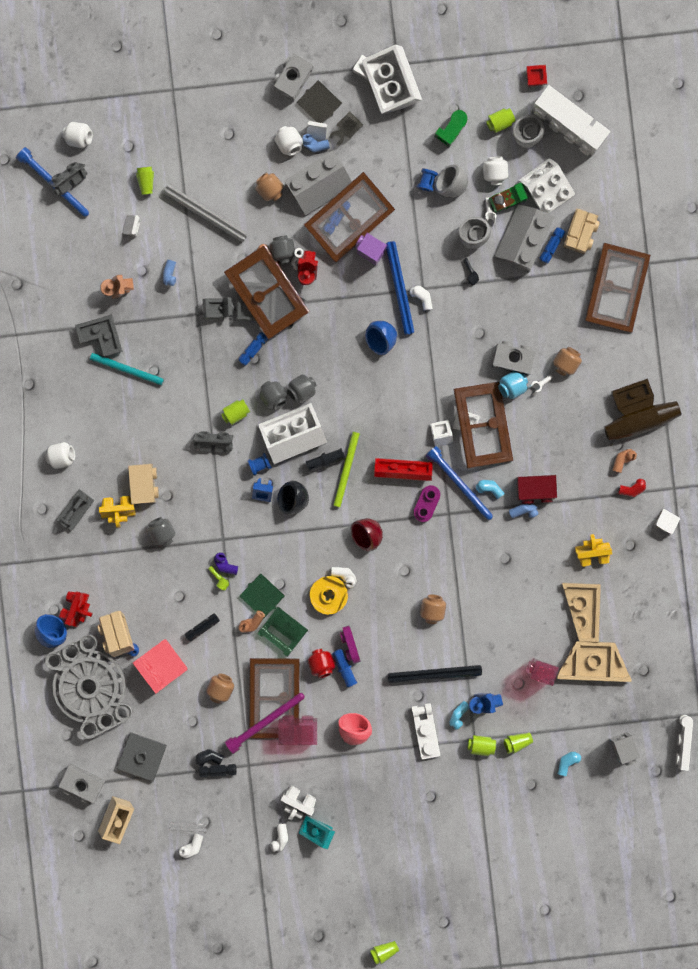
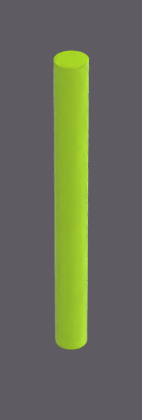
M352 432L333 506L341 507L360 433Z

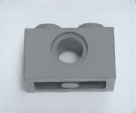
M293 53L291 58L287 57L283 64V72L276 75L273 83L275 84L274 89L277 92L295 101L314 67L313 64ZM294 72L298 77L291 81L287 78V75Z
M502 341L501 344L498 343L496 346L492 367L530 375L535 351H531L532 347L521 345L518 348L513 347L511 342ZM512 352L519 355V360L516 363L509 360V354Z
M628 732L609 738L616 758L621 764L626 766L632 765L637 762L636 759L640 758L633 736Z
M70 764L59 787L62 788L63 793L70 796L75 794L80 797V801L90 804V802L94 803L106 780ZM77 781H84L86 789H78Z

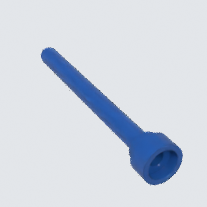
M24 147L15 158L20 163L28 164L47 183L50 182L52 176L33 159L32 152L27 147ZM68 191L61 195L84 217L89 215V211Z
M437 446L432 448L425 455L429 461L432 460L433 463L436 462L487 520H491L493 518L492 513L441 457V450Z

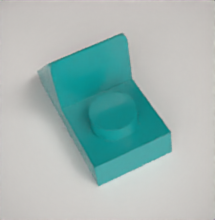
M306 816L299 834L318 846L328 849L335 831L332 830L333 827Z

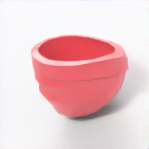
M348 713L339 719L340 736L347 744H363L372 734L371 724L363 715Z

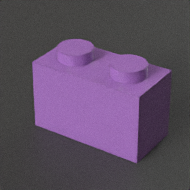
M367 233L365 237L361 235L356 243L357 254L372 264L377 265L385 253L387 245Z

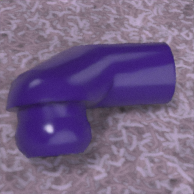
M217 553L214 557V563L218 570L222 573L237 575L239 566L229 564L225 554Z

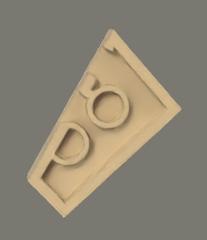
M562 583L579 641L599 642L601 584Z

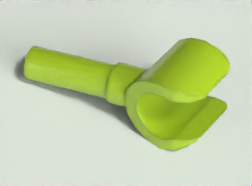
M210 566L208 570L219 580L216 586L225 591L229 586V581Z

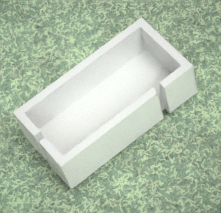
M548 85L532 108L534 116L549 123V128L554 132L558 133L559 131L565 135L564 139L569 143L577 144L580 147L579 150L587 156L589 154L593 156L611 132L598 121H596L593 127L589 125L594 118L550 85Z

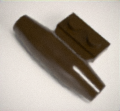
M647 378L611 391L617 410L624 416L604 426V431L608 441L633 437L659 428L682 415L681 409L677 401L653 405L654 394Z

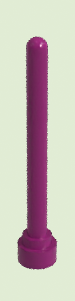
M297 694L240 736L230 737L225 741L228 749L233 754L239 751L243 742L305 698L304 694Z

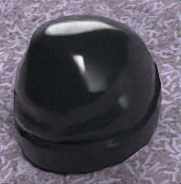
M292 480L286 482L280 488L277 497L280 511L283 514L292 515L301 512L307 507L309 494L303 484Z

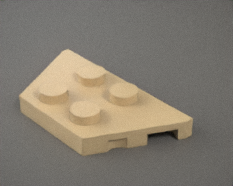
M576 641L557 674V679L618 682H631L632 680L614 642Z

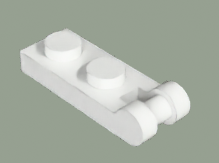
M427 703L422 707L412 706L421 759L440 756L431 703ZM427 714V719L420 720L419 715Z
M681 715L679 723L682 725L681 734H678L677 739L680 752L676 754V765H678L680 770L689 771L693 720L688 715Z

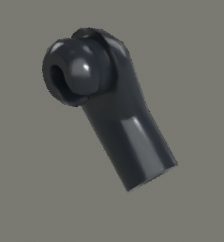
M207 749L196 755L195 763L198 766H203L204 763L209 761L221 764L224 756L211 749Z

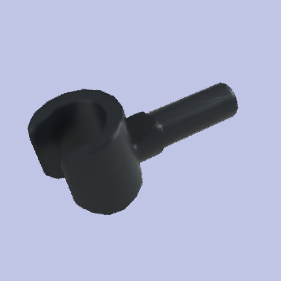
M465 258L463 261L470 273L466 278L473 286L479 281V275L472 269L468 258Z

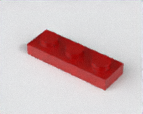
M375 458L374 477L432 481L433 462Z

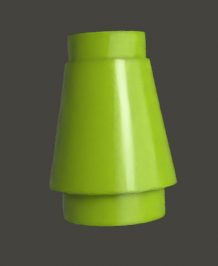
M152 167L137 168V173L135 174L141 195L153 194L154 171H152Z
M530 732L510 735L503 739V743L508 754H515L532 744L533 738Z
M395 941L374 946L370 950L371 957L376 965L379 963L383 964L399 952Z

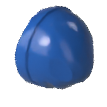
M373 321L366 329V342L372 351L378 355H385L395 345L397 331L386 321Z
M45 614L40 616L35 625L36 639L42 646L47 648H55L63 644L67 638L64 622L54 615Z

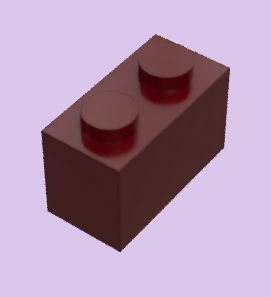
M556 475L516 477L517 500H522V504L534 503V499H541V503L553 502V498H557Z

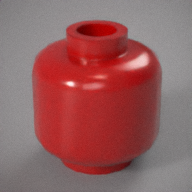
M322 649L312 651V655L307 660L311 674L318 676L319 679L332 675L335 664L331 653Z

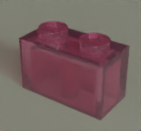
M533 658V661L528 662L526 672L529 678L553 686L559 667Z
M285 715L279 718V745H317V718H313L312 715H304L302 718Z

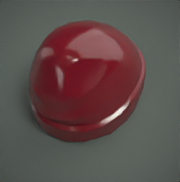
M365 518L357 520L351 525L352 539L361 549L374 551L381 544L383 531L376 520Z

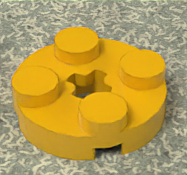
M322 577L315 581L311 587V603L322 614L337 613L347 603V588L336 577ZM332 590L334 598H330L329 601L325 600L326 596L323 593Z

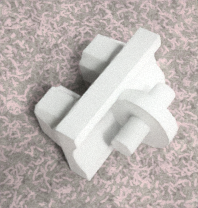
M291 786L286 794L283 793L281 801L294 807L291 808L286 805L284 811L290 813L288 819L292 820L294 816L301 819L303 813L297 810L312 816L316 798L307 794L303 802L297 800L296 798L300 790L294 786Z

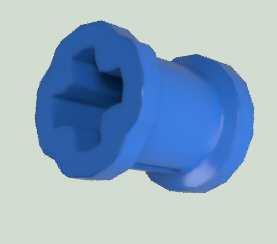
M422 168V177L420 184H417V188L433 192L432 186L438 173Z
M263 453L261 457L254 460H248L254 476L257 475V472L266 468L271 469L266 453Z

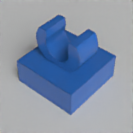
M259 478L257 483H254L252 499L271 502L273 492L272 481L269 480L268 485L261 484V478Z

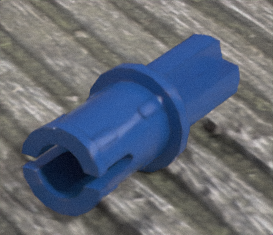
M338 649L334 651L332 655L338 667L337 671L341 673L346 688L357 684L358 682L351 670L352 665L348 663L343 650Z

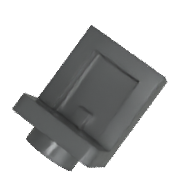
M231 297L202 299L203 318H227L232 316L234 305L231 302Z

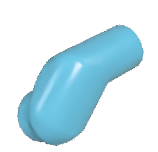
M481 480L476 485V490L479 493L491 491L497 499L505 494L493 480Z

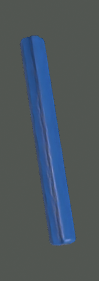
M390 241L386 243L387 255L404 334L410 335L414 333L413 321L396 242Z

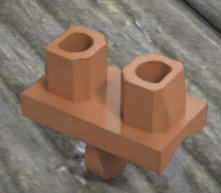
M116 275L112 279L104 280L100 285V290L105 296H112V299H117L125 293L134 290L133 279H123L122 275Z

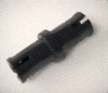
M342 448L327 454L324 452L321 456L306 461L309 472L325 466L328 468L331 464L346 460Z

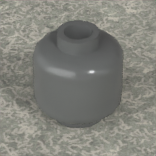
M287 235L273 238V241L269 244L274 260L279 261L280 265L291 263V258L295 256L293 239L288 238Z
M302 374L289 382L287 392L294 402L303 403L315 395V387L317 385L312 377L308 378Z
M267 381L261 386L259 397L267 408L278 410L286 404L287 392L279 382Z
M159 517L148 524L147 533L155 545L165 547L173 542L172 539L176 532L168 519Z

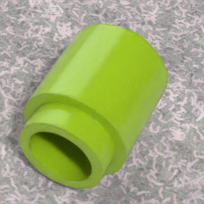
M503 108L489 115L486 124L490 131L498 133L512 126V123L516 122L510 108Z
M243 399L240 401L236 400L222 409L224 413L221 415L226 424L230 422L233 425L247 417L250 410Z
M473 735L472 739H468L467 750H471V754L481 756L495 754L496 740H493L491 737Z

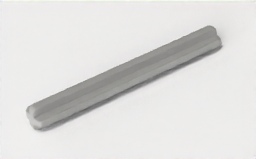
M171 185L165 187V195L240 242H244L247 237L245 231Z

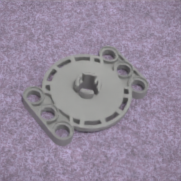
M93 635L83 636L50 653L45 659L46 666L49 669L57 670L53 679V695L57 705L69 718L83 722L80 727V733L86 739L94 738L127 721L133 713L132 707L129 704L122 703L126 691V681L121 667L111 656L101 651H96L98 641ZM86 638H91L94 641L93 648L87 649L84 647L83 642ZM74 647L77 650V655L74 658L68 657L66 654L67 648ZM53 655L57 656L60 660L59 665L56 667L49 663V659ZM101 656L108 658L112 664L110 665L102 660ZM114 666H116V668L119 670L121 678L117 677V674L113 669ZM57 679H59V691H56ZM90 679L95 682L96 690L94 693L83 691L82 688L85 680ZM119 682H122L123 686L122 695L118 694ZM57 695H60L61 700H62V702H63L64 705H65L64 707H63L62 704L60 703L59 698H58ZM120 707H126L129 710L127 717L119 716L118 710ZM67 709H69L71 712L77 714V717L71 715V714L67 711ZM103 716H109L112 719L110 726H104L101 723ZM85 725H93L95 731L92 735H87L84 732Z

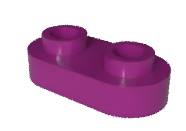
M426 486L420 494L414 508V516L420 522L429 521L433 516L441 495L436 486ZM433 491L435 494L434 498H428L427 493ZM421 509L427 510L426 516L420 515Z
M350 625L342 627L343 631L340 632L342 642H347L349 650H346L348 661H353V664L361 662Z

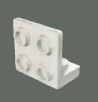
M550 158L519 180L523 187L530 192L539 209L547 214L575 195L560 166Z

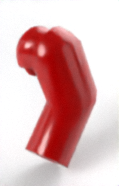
M637 479L631 487L620 485L618 494L636 497L645 491L646 482L644 479Z

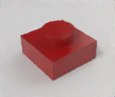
M546 65L526 67L528 87L547 85Z

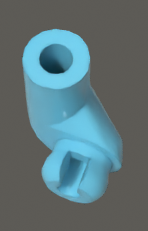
M463 701L453 711L449 723L455 730H458L463 725V722L459 719L469 709L467 702Z
M569 752L562 756L557 774L567 776L569 766L575 763L578 764L581 761V755L576 752Z

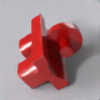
M304 251L303 259L299 258L297 277L302 285H310L317 279L318 261L315 260L316 252Z
M69 591L67 593L66 601L72 603L70 610L63 608L59 615V618L64 620L66 625L78 627L80 621L84 622L86 616L92 617L93 613L88 611L90 604L87 603L89 594L78 591Z

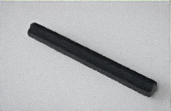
M474 665L388 673L387 678L388 683L391 684L481 676L482 666Z

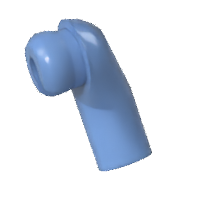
M305 134L302 137L304 147L311 152L330 149L328 139L318 142L310 134Z
M168 259L163 271V283L166 286H174L176 277L172 275L176 262Z
M522 504L509 510L512 518L527 512L530 518L539 514L537 507L530 504Z

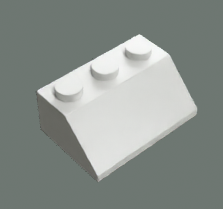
M393 45L362 60L381 114L403 109L422 101L402 46Z
M312 403L258 424L274 464L327 443Z

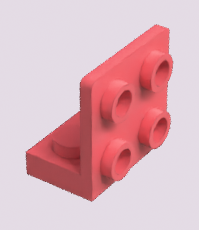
M166 639L133 662L155 694L188 670Z

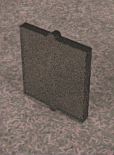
M319 80L310 89H306V93L296 102L318 123H324L329 117H332L333 113L342 104Z

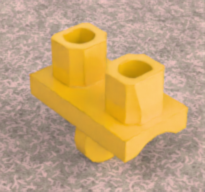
M130 496L120 497L121 505L114 506L113 498H103L102 507H99L101 518H108V523H115L116 528H121V522H128V516H136L134 504H131Z
M590 534V540L583 541V546H576L575 552L581 566L584 567L590 566L591 557L598 556L599 564L609 563L612 548L609 542L603 543L602 538L595 539L594 534Z

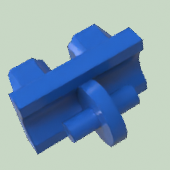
M477 693L474 694V698L469 701L468 705L470 711L475 714L496 712V707L503 706L501 694Z

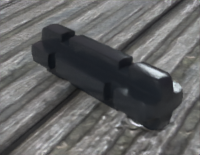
M213 613L208 619L193 627V630L186 632V638L190 642L197 638L196 636L206 632L212 625L217 624L220 619Z
M228 764V766L211 765L210 768H207V766L199 767L201 778H206L208 775L210 777L226 776V774H229V776L237 774L236 764Z

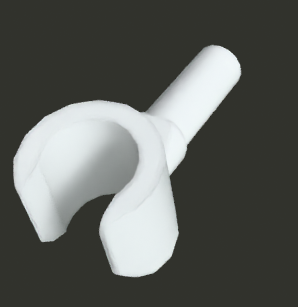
M489 197L485 198L487 208L485 220L488 222V219H492L495 225L497 215L492 211Z
M552 375L547 376L542 381H534L527 390L533 387L536 391L532 396L537 395L541 391L542 386L553 379Z

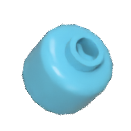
M512 371L500 379L498 387L505 398L515 399L526 392L528 380L523 373L520 374L517 371Z

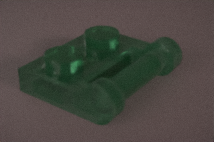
M278 606L257 634L260 637L264 636L288 657L308 629ZM270 626L274 627L292 641L289 646L268 631V628Z

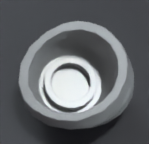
M533 115L521 117L513 126V136L518 145L523 148H531L538 144L545 132V125L542 120Z
M449 165L439 173L435 183V189L439 194L453 198L461 196L466 191L468 177L462 166Z
M468 218L459 227V238L466 248L477 249L488 241L491 235V227L482 218Z

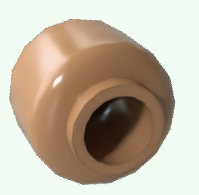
M266 172L256 180L255 183L257 185L255 189L265 201L272 199L276 201L283 195L281 191L284 185L274 173L268 174Z
M569 346L560 349L553 361V364L557 367L555 371L563 376L575 374L582 362L581 354Z
M430 594L422 600L420 615L426 620V623L437 624V621L444 619L446 602L442 600L441 596Z
M222 673L211 678L206 690L211 701L221 703L230 699L234 690L232 678Z

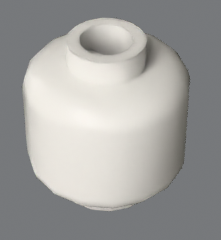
M70 122L63 130V138L68 146L85 148L92 141L93 132L87 124Z
M287 126L280 128L275 137V143L280 151L289 156L300 152L303 139L297 129Z
M503 157L487 158V161L483 163L484 179L491 182V185H501L502 181L508 178V162L503 160Z
M66 442L53 444L48 447L45 459L55 469L68 467L75 460V451Z

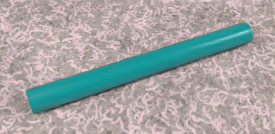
M92 353L90 356V360L160 386L164 382V378Z

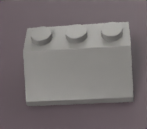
M334 150L284 180L285 185L305 216L332 200L352 182Z
M518 204L495 257L530 272L554 216L541 210Z

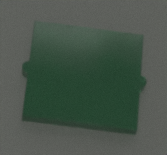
M260 573L252 583H248V587L240 597L254 611H261L266 617L273 609H276V605L285 595Z

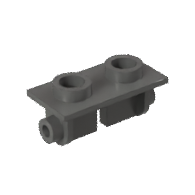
M77 162L69 164L66 167L67 170L54 175L47 185L55 187L53 191L57 196L63 195L72 188L69 183L70 180L73 185H77L86 178L88 173L83 168L85 164Z
M207 431L195 433L194 449L211 452L212 445H215V452L229 453V451L233 450V435H229L226 432L210 434Z
M79 489L59 515L57 521L72 531L94 502V499Z

